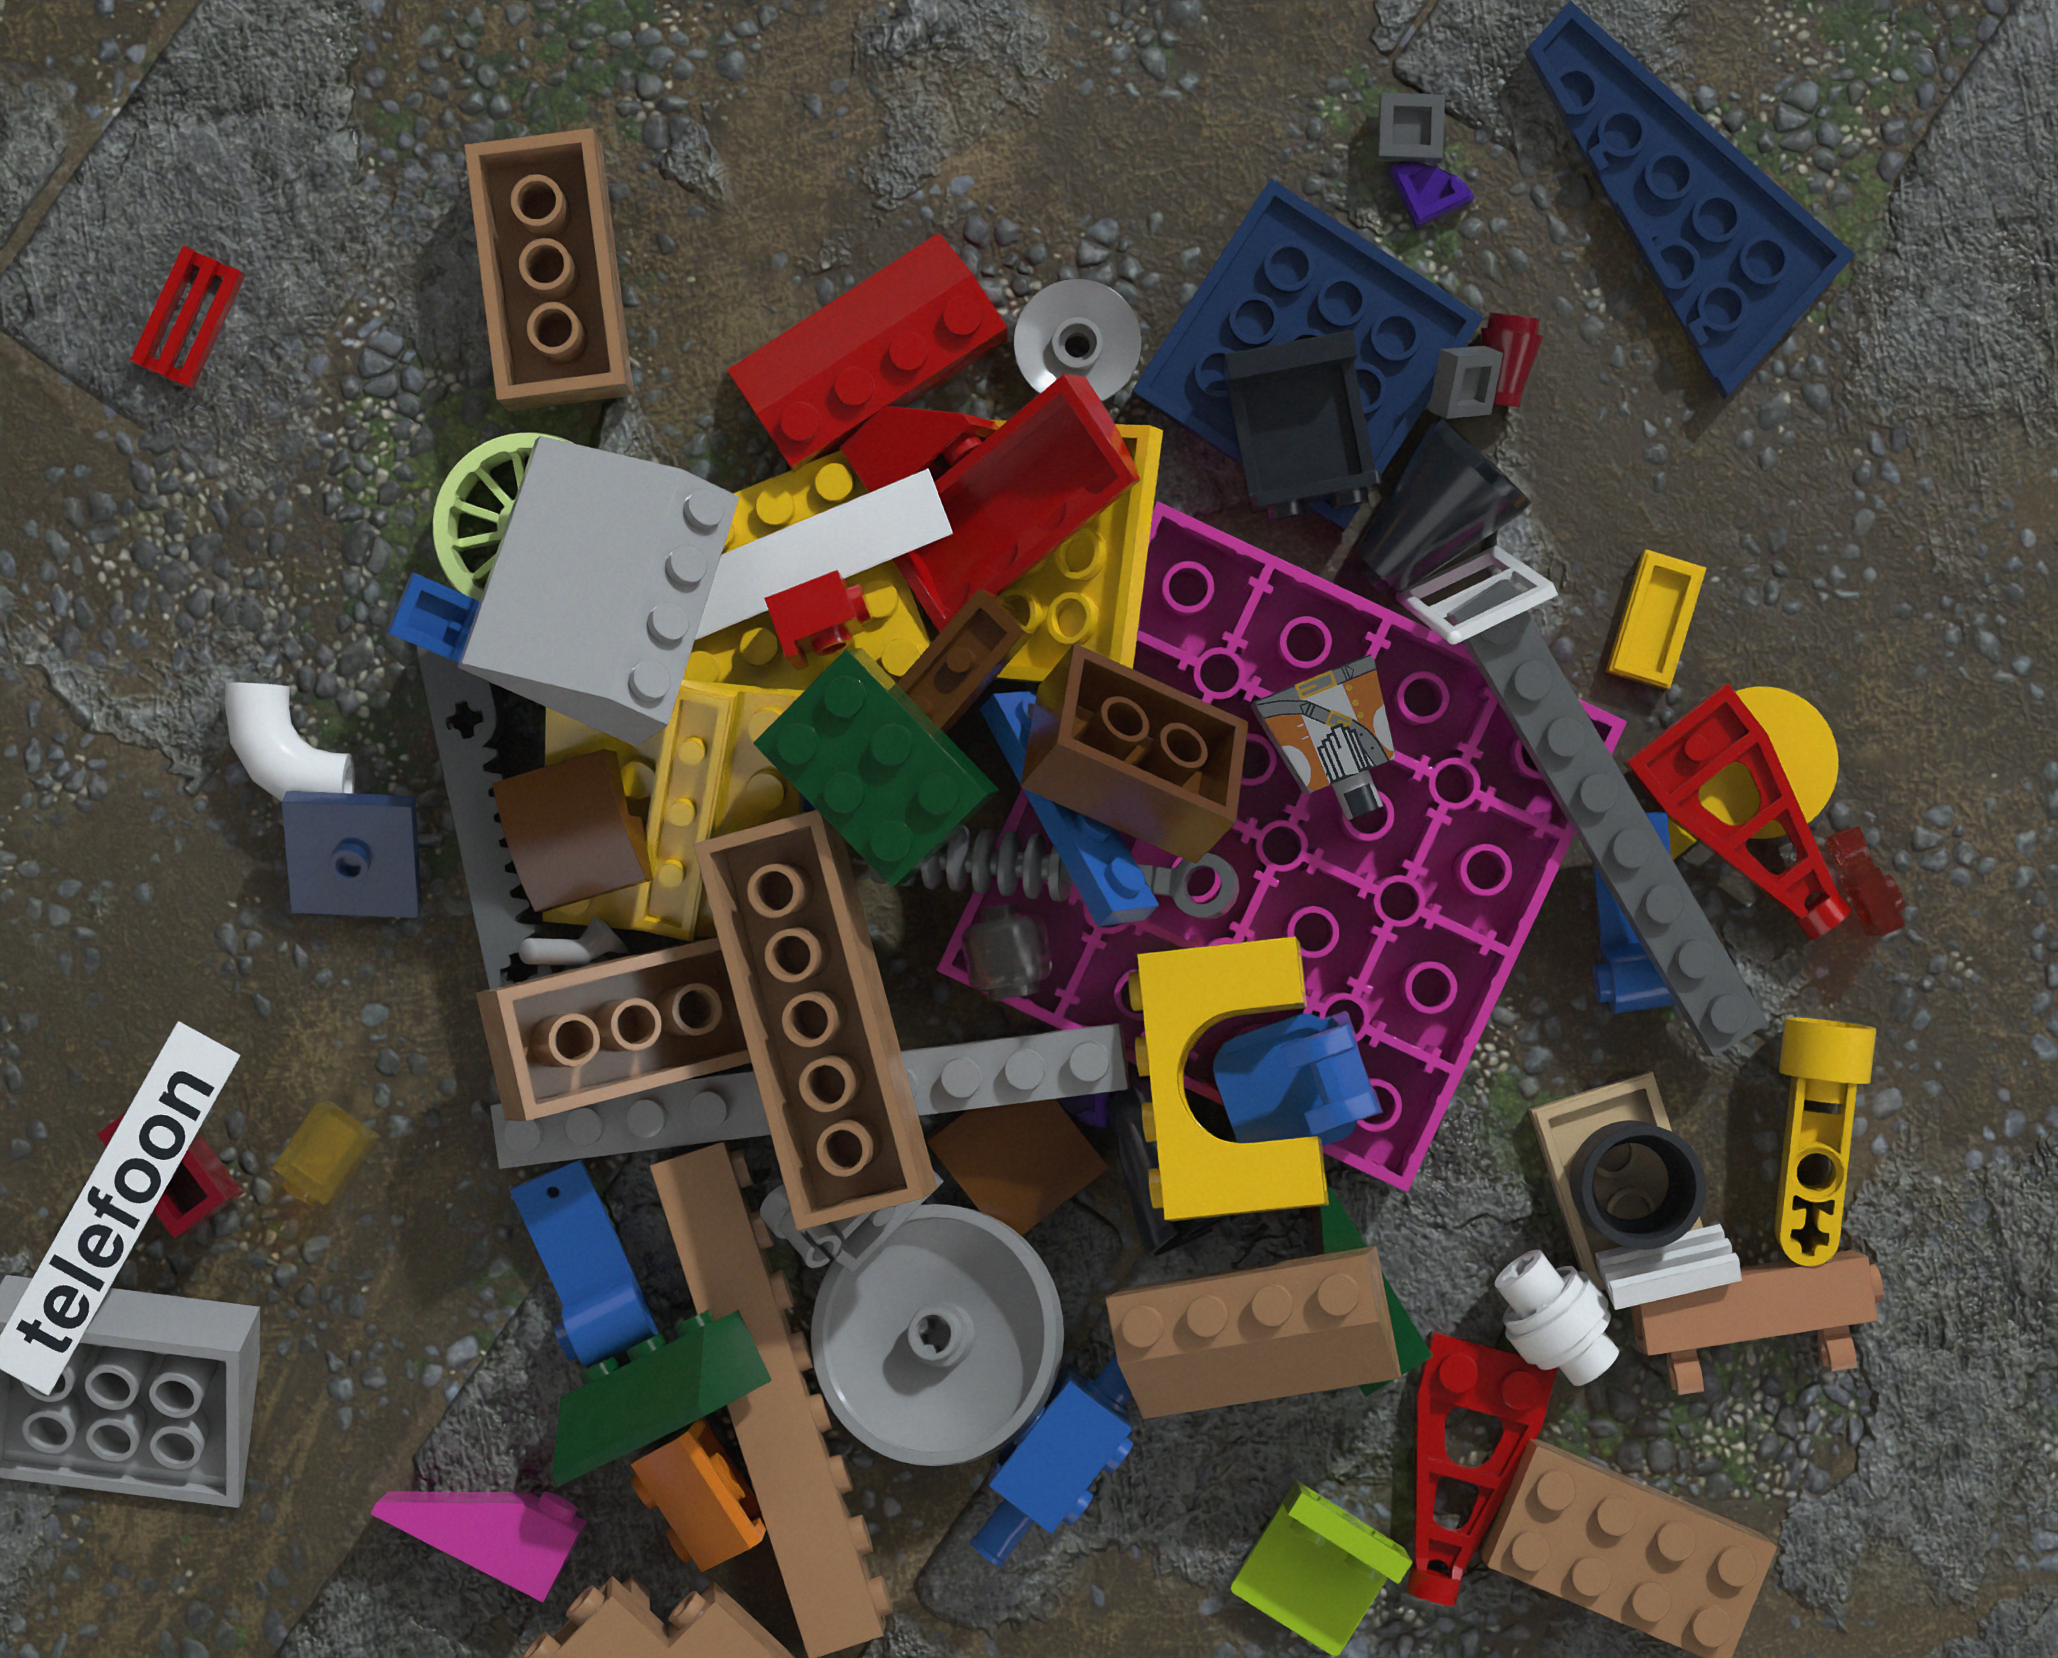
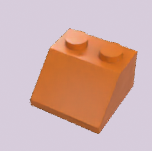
M705 1417L665 1435L638 1453L630 1465L636 1473L630 1477L636 1493L649 1509L655 1506L659 1507L671 1525L666 1530V1536L674 1551L683 1562L687 1563L693 1559L700 1571L704 1572L751 1549L762 1541L767 1528L756 1494Z

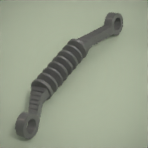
M963 826L950 839L949 845L946 843L921 868L923 883L927 889H935L939 886L944 870L947 872L949 888L952 891L958 892L963 890L966 885L969 873H972L973 887L978 894L988 892L994 875L997 876L998 888L1002 896L1013 895L1019 878L1023 880L1024 893L1029 899L1038 898L1044 880H1048L1051 899L1059 902L1067 900L1072 885H1075L1054 845L1051 854H1047L1045 838L1039 833L1031 835L1025 852H1022L1020 836L1017 831L1006 832L1000 849H997L995 834L992 829H981L975 846L972 847L970 832L967 827ZM844 838L850 863L867 864L871 880L877 884H886L887 882ZM1206 853L1197 864L1182 859L1172 869L1137 864L1142 870L1145 881L1153 895L1158 894L1172 897L1176 905L1192 917L1202 920L1217 919L1226 914L1236 903L1239 893L1238 876L1233 867L1217 855ZM1200 869H1214L1221 878L1219 895L1208 904L1195 903L1188 891L1190 878ZM918 872L908 882L901 885L907 887L912 886L917 878Z

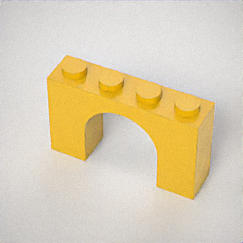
M1296 936L1137 954L1139 971L1129 972L1128 982L1133 1011L1143 1010L1146 1036L1135 1038V1051L1139 1076H1150L1152 1102L1142 1103V1120L1146 1142L1157 1141L1159 1168L1149 1169V1189L1153 1209L1163 1208L1165 1220L1180 1221L1329 1205L1323 1146L1320 1137L1313 1136L1257 1143H1233L1221 1140L1209 1133L1196 1120L1188 1105L1184 1090V1071L1188 1056L1198 1039L1212 1026L1225 1019L1241 1015L1307 1008L1301 947Z

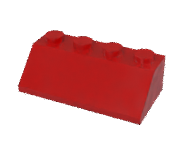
M937 233L733 365L727 371L791 470L795 472L812 461L838 451L839 447L883 406L906 407L1008 340V327L973 273L941 234Z

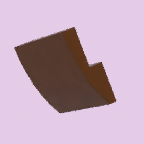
M601 749L492 783L508 848L518 876L535 912L542 913L653 880L642 818L628 814L616 751Z
M1056 1098L960 1110L924 1137L980 1212L1003 1222L1020 1236L1109 1168Z

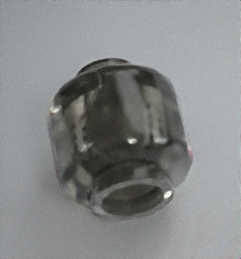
M1018 903L980 909L981 923L968 926L961 934L967 975L971 987L980 992H987L989 1001L1041 992L1039 982L1047 979L1052 973L1053 968L1043 919L1034 914L1020 915Z

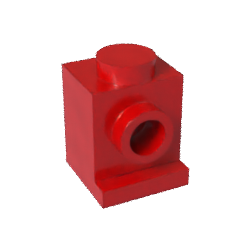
M838 570L764 598L785 657L797 670L810 666L806 657L807 653L815 651L817 656H825L847 648L853 643L851 636L864 632L863 624L873 620L869 604L860 584L849 587V584Z

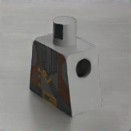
M1371 654L1256 700L1251 704L1254 715L1305 795L1332 784L1346 821L1383 806L1368 769L1395 759V751L1377 670Z

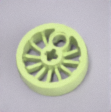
M511 433L481 444L455 465L444 481L437 497L433 515V541L440 566L448 581L457 592L476 600L481 599L484 591L482 584L488 579L496 554L474 573H470L463 560L462 552L500 544L515 501L491 477L490 471L498 465L512 460L519 489L526 469L525 459L530 456L535 440L539 436L569 443L573 442L546 433ZM482 480L505 506L500 514L466 503L467 496L478 481ZM466 513L497 524L498 531L459 539L460 515Z

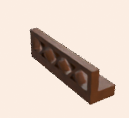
M980 588L896 683L945 734L948 733L1033 636L1014 617L1017 610L1005 598Z

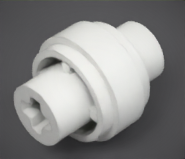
M1532 1250L1515 1259L1498 1275L1494 1285L1509 1303V1307L1503 1316V1323L1506 1326L1505 1335L1528 1364H1536L1542 1370L1559 1367L1574 1386H1580L1600 1376L1614 1363L1619 1350L1604 1332L1611 1319V1314L1607 1310L1608 1299L1586 1272H1578L1573 1266L1555 1269L1541 1250Z

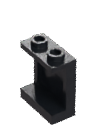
M1353 330L1225 354L1222 368L1250 514L1266 512L1268 522L1305 515L1304 504L1324 500L1330 501L1332 510L1354 507L1368 503L1367 492L1376 491L1382 484L1380 471H1375L1354 363L1358 352Z

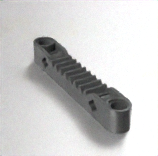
M417 646L421 673L489 988L494 989L522 982L523 980L519 979L512 980L510 968L519 965V947L523 940L537 937L544 932L543 925L526 922L525 916L532 912L534 908L529 899L521 898L520 891L524 887L518 873L515 872V865L502 828L492 784L510 778V776L496 774L493 770L496 765L507 759L506 752L494 749L501 742L506 731V714L500 686L458 668V663ZM469 706L470 710L484 716V722L474 726L475 736L471 737L469 732L457 729V721L466 717L465 707ZM537 964L538 974L532 975L528 980L560 973V965Z

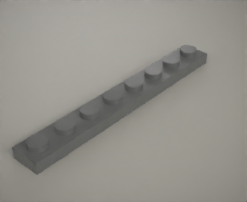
M1508 579L1499 580L1448 612L1447 616L1452 625L1455 626L1518 595ZM1524 611L1463 640L1462 642L1705 1054L1716 1057L1767 1024L1766 1018L1528 612Z

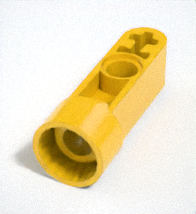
M1785 1017L1779 1073L1790 1075L1791 1082L1774 1232L1779 1245L1792 1261L1803 1266H1818L1830 1260L1839 1246L1857 1084H1870L1876 1028L1832 1020ZM1804 1099L1838 1104L1837 1114L1803 1110ZM1813 1153L1826 1155L1831 1165L1828 1177L1822 1183L1812 1186L1799 1182L1797 1167L1800 1161L1805 1156ZM1795 1195L1810 1202L1827 1201L1826 1207H1822L1817 1203L1812 1205V1222L1822 1232L1821 1237H1810L1808 1247H1801L1797 1238L1791 1234L1792 1229H1802L1804 1227L1806 1208L1801 1201L1793 1202Z

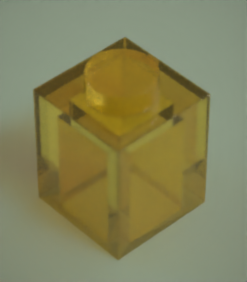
M331 1101L318 1103L311 1110L272 1169L285 1177L281 1185L291 1195L309 1205H314L317 1200L325 1205L340 1197L381 1136Z

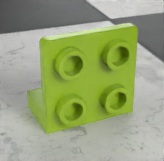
M1295 1480L1235 1575L1230 1587L1235 1595L1330 1655L1339 1656L1387 1578L1399 1584L1411 1566L1412 1560L1404 1547L1303 1483Z

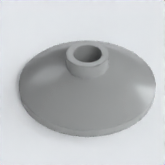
M1069 279L1047 286L1027 303L1019 316L1015 328L1014 351L1020 372L1037 393L1043 392L1063 374L1086 377L1101 402L1118 393L1135 372L1141 352V333L1133 310L1120 294L1096 281ZM1074 336L1086 339L1090 347L1088 353L1080 358L1070 356L1065 350V344L1068 339Z

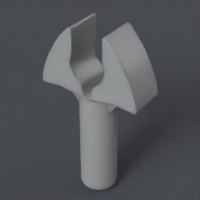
M593 917L580 939L527 938L523 940L519 947V956L526 964L566 965L562 971L564 972L609 961L604 955L605 952L628 953V949L606 922Z

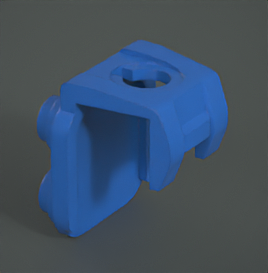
M1347 1011L1323 1019L1309 1013L1297 1014L1234 1036L1222 1044L1216 1052L1213 1062L1214 1078L1238 1143H1257L1318 1136L1322 1139V1146H1325L1352 1134L1357 1121L1383 1112L1376 1091L1373 1090L1357 1046L1356 1034Z

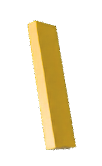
M682 679L669 724L662 729L645 832L653 880L636 886L630 928L690 942H693L697 936L705 885L694 844L714 838L739 691Z

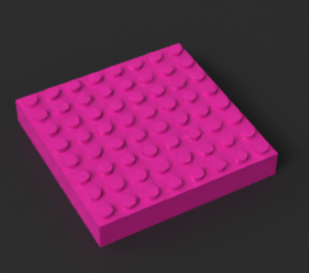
M1157 501L1152 514L1133 670L1248 722L1236 823L1207 852L1223 858L1235 870L1239 881V893L1236 903L1226 914L1217 919L1202 920L1182 911L1172 897L1156 894L1154 897L1159 906L1145 920L1098 927L1075 885H1072L1067 900L1059 902L1051 899L1048 880H1044L1038 898L1029 899L1024 893L1023 880L1019 878L1013 895L1002 896L999 892L997 876L994 875L991 887L987 893L978 894L975 890L973 891L936 971L1062 1030L1122 1022L1127 1061L1137 1065L1135 1038L1146 1036L1143 1010L1133 1011L1129 993V972L1139 971L1137 954L1296 936L1301 947L1307 1008L1241 1015L1225 1019L1212 1026L1198 1039L1188 1056L1184 1071V1087L1224 1106L1213 1071L1216 1052L1224 1042L1234 1036L1297 1014L1309 1013L1323 1019L1347 1011L1356 1034L1357 1046L1373 1090L1376 1091L1383 1112L1357 1121L1352 1134L1342 1140L1323 1146V1153L1408 1192L1575 832L1465 645L1461 643L1450 644L1435 631ZM1371 654L1377 670L1395 751V759L1368 769L1383 806L1346 821L1332 784L1307 795L1303 793L1254 715L1251 704L1256 700ZM1579 699L1612 755L1627 721ZM1022 788L996 842L997 849H1000L1003 837L1008 831H1017L1020 836L1022 852H1025L1031 835L1039 833L1045 838L1047 854H1051L1053 843ZM1118 830L1136 864L1172 869L1183 859ZM1204 868L1195 872L1188 884L1189 895L1197 904L1210 903L1215 900L1221 890V878L1211 868ZM1045 937H1046V941H1047V948H1046L1045 942H1044V940H1043ZM965 950L968 952V962L966 961ZM1050 957H1051L1052 965H1053V968H1052L1051 971H1050V967H1049V958H1050Z

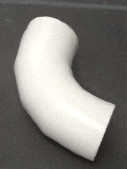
M225 683L224 702L230 743L252 781L281 802L286 791L354 794L355 769L352 755L350 753H332L315 749L299 737L291 724L289 686L259 683Z

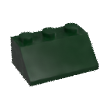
M709 1309L674 1326L679 1339L669 1344H666L660 1333L626 1350L631 1363L621 1368L618 1367L615 1358L612 1357L580 1373L579 1376L584 1386L560 1397L552 1476L557 1487L703 1418L771 1382L772 1379L739 1310L715 1321Z

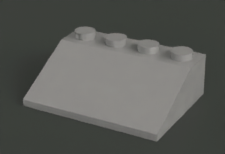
M539 436L533 445L457 667L638 747L669 724L739 496L680 468Z
M6 1275L1 1282L0 1335L33 1278ZM109 1288L49 1396L0 1369V1478L239 1508L243 1500L260 1362V1307Z

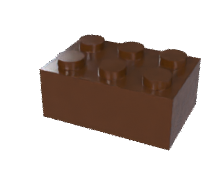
M1074 643L1037 689L1020 787L1197 864L1236 823L1248 722Z

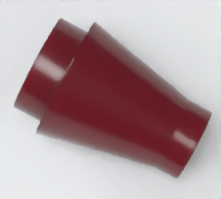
M1489 312L1487 328L1481 327V345L1503 353L1493 404L1520 407L1523 390L1544 337L1538 335L1540 319Z

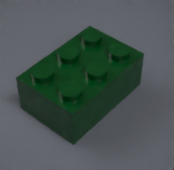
M862 648L846 649L753 742L762 754L892 888L908 882L999 791L983 772Z

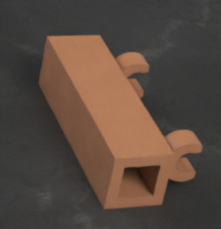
M1854 1250L1836 1252L1830 1260L1818 1266H1803L1790 1259L1740 1267L1742 1281L1630 1306L1636 1347L1648 1356L1666 1353L1671 1390H1676L1678 1395L1704 1391L1702 1371L1696 1348L1818 1330V1350L1822 1367L1829 1366L1831 1372L1857 1368L1856 1353L1849 1325L1878 1321L1876 1303L1883 1301L1884 1292L1881 1275L1876 1264L1869 1265L1868 1256Z

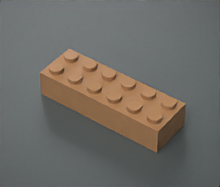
M817 810L695 843V852L796 1230L799 1231L924 1199L938 1188L844 837Z

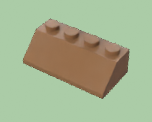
M1376 1246L1121 1288L1106 1298L1118 1365L1143 1419L1401 1378Z

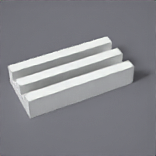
M1720 1224L1688 1231L1677 1241L1656 1249L1643 1250L1623 1246L1595 1253L1598 1274L1615 1310L1742 1281L1739 1258L1736 1253H1732V1245L1728 1238L1725 1239L1724 1230Z

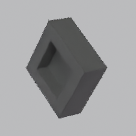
M1381 92L1378 107L1377 161L1440 164L1443 159L1445 95Z
M1487 346L1440 349L1429 412L1446 419L1491 415L1503 353Z

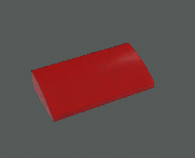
M1070 374L1060 376L934 482L953 534L895 557L892 560L940 633L979 588L999 596L1141 481L1133 459L1117 427L1087 378Z

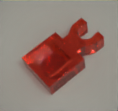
M1846 827L1824 837L1833 858L1844 876L1840 879L1866 936H1884L1905 927L1906 925L1899 912L1905 909V901L1901 890L1890 874L1883 876L1880 867L1874 866L1860 827Z

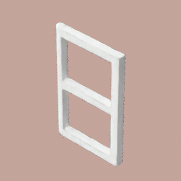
M1495 545L1418 582L1403 593L1397 592L1396 600L1447 642L1454 645L1558 594L1552 582ZM1492 564L1503 571L1430 607L1419 600ZM1508 579L1511 585L1519 582L1530 589L1458 625L1452 626L1443 619L1447 617L1448 612L1499 580Z

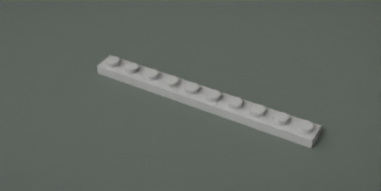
M1122 1022L901 1051L918 1116L1126 1090L1131 1087ZM754 1070L690 1078L528 1121L505 1120L502 1104L490 1105L499 1169L771 1135Z

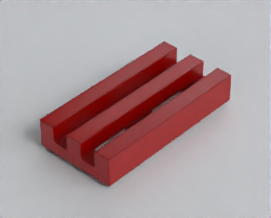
M183 245L130 361L193 390L246 275L233 267L221 264L219 261L199 254L195 250ZM195 267L200 268L159 359H155V353ZM214 276L220 277L223 280L182 369L173 367Z

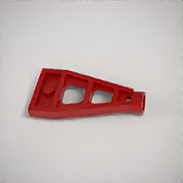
M1729 683L1722 684L1623 762L1657 808L1667 813V818L1789 912L1809 940H1814L1824 935L1850 914L1851 908L1838 893L1767 732ZM1732 762L1741 763L1749 770L1760 797L1757 811L1739 825H1729L1722 822L1703 807L1699 800L1700 787ZM1772 820L1781 824L1797 853L1796 861L1778 875L1767 871L1746 848V840ZM1813 892L1820 893V896L1806 906L1804 905L1809 894Z
M1431 1331L1427 1347L1433 1357L1422 1363L1415 1389L1413 1565L1406 1592L1429 1602L1455 1606L1463 1573L1510 1488L1529 1439L1536 1440L1542 1429L1557 1367L1542 1370L1536 1364H1528L1520 1354ZM1456 1407H1464L1494 1415L1502 1423V1435L1490 1458L1480 1466L1470 1467L1455 1463L1446 1453L1445 1419L1447 1414ZM1444 1476L1474 1483L1478 1487V1496L1469 1519L1459 1529L1439 1525L1433 1516L1437 1483ZM1432 1560L1443 1561L1448 1567L1447 1573L1428 1568V1562Z

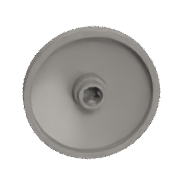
M920 1205L854 1272H851L834 1259L820 1286L812 1316L811 1348L814 1368L822 1392L835 1415L857 1439L871 1449L889 1458L914 1465L943 1466L971 1462L988 1456L1013 1441L1031 1424L1048 1400L1056 1382L1063 1354L1064 1326L1060 1299L1050 1273L1039 1255L1022 1236L1003 1222L987 1214L952 1205Z

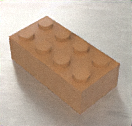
M593 128L465 144L497 401L510 412L633 396L634 389L603 147Z
M718 935L476 993L505 1120L528 1121L751 1063Z
M1529 1439L1510 1488L1488 1526L1477 1553L1489 1568L1704 1658H1732L1777 1546L1758 1531L1539 1439Z

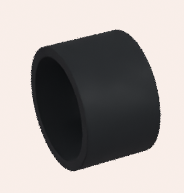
M1625 1120L1601 1127L1582 1143L1571 1165L1570 1192L1578 1213L1595 1231L1625 1247L1648 1250L1664 1247L1677 1241L1693 1227L1704 1206L1706 1178L1701 1161L1693 1148L1677 1134L1646 1122ZM1626 1143L1641 1144L1652 1149L1662 1159L1668 1173V1190L1663 1202L1654 1212L1638 1219H1622L1607 1212L1597 1200L1593 1188L1594 1171L1601 1157L1613 1147Z

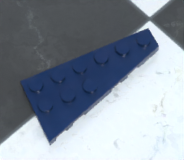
M1570 0L1527 48L1525 55L1724 400L1856 254Z

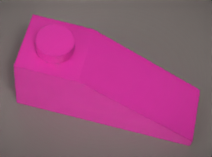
M388 1491L376 1502L370 1513L542 1603L552 1591L587 1521L575 1516L578 1509L574 1504L550 1492H543L540 1498L531 1492Z

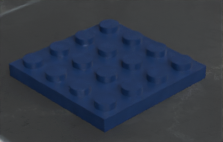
M1271 178L1132 389L1131 394L1241 465L1222 368L1225 354L1353 330L1358 352L1354 363L1375 471L1379 470L1380 475H1382L1431 400L1440 349L1465 347L1484 316ZM1329 500L1304 504L1305 508L1342 532L1346 530L1361 505L1332 510Z

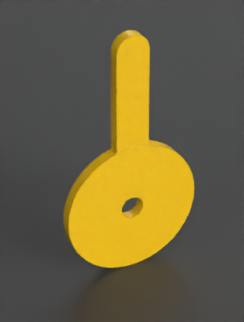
M1750 687L1735 691L1767 732L1808 824L1827 804L1837 780L1838 750L1829 725L1815 707L1800 696L1789 691L1774 687ZM1732 762L1699 789V800L1703 807L1722 822L1729 825L1741 824L1753 815L1759 807V793L1750 772L1743 764L1738 762ZM1667 818L1670 853L1672 860H1674L1697 840ZM1772 820L1750 838H1776L1787 834L1779 822Z

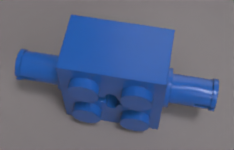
M1116 1355L1110 1360L1095 1381L1086 1378L1070 1364H1067L1056 1378L1048 1400L1036 1418L1017 1438L1004 1446L991 1462L989 1486L1003 1496L1004 1499L976 1536L974 1535L971 1538L970 1544L983 1557L996 1566L1002 1567L1005 1564L1006 1558L1035 1522L1050 1534L1054 1532L1061 1521L1065 1522L1068 1526H1072L1093 1498V1494L1089 1490L1092 1486V1481L1103 1469L1108 1474H1112L1131 1450L1134 1444L1129 1440L1132 1434L1129 1410L1125 1405L1133 1395L1118 1365Z

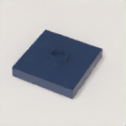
M286 791L282 800L291 913L419 918L422 909L415 796Z

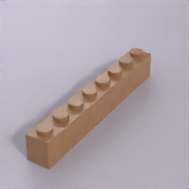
M723 1140L656 1161L650 1165L651 1172L697 1314L710 1309L716 1321L739 1310L772 1379L771 1382L727 1404L808 1658L821 1657L882 1637L886 1625L884 1616L893 1613L890 1596L882 1576L871 1578L864 1554L873 1552L870 1534L862 1514L852 1517L844 1494L853 1491L849 1469L843 1454L840 1453L832 1456L825 1432L833 1429L831 1414L824 1394L820 1392L812 1395L805 1370L814 1368L811 1352L803 1331L792 1333L785 1309L794 1307L793 1297L784 1271L780 1270L773 1273L765 1248L774 1246L771 1229L760 1217V1210L754 1212L752 1210L745 1187L755 1183L745 1150L740 1148L733 1151L730 1140Z

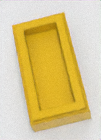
M1647 549L1641 552L1605 671L1606 673L1665 691L1670 689L1706 567Z

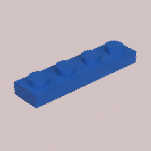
M1037 691L993 694L980 708L983 717L1020 784ZM1023 788L1098 927L1145 920L1159 906L1145 881L1142 870L1134 861L1117 829Z

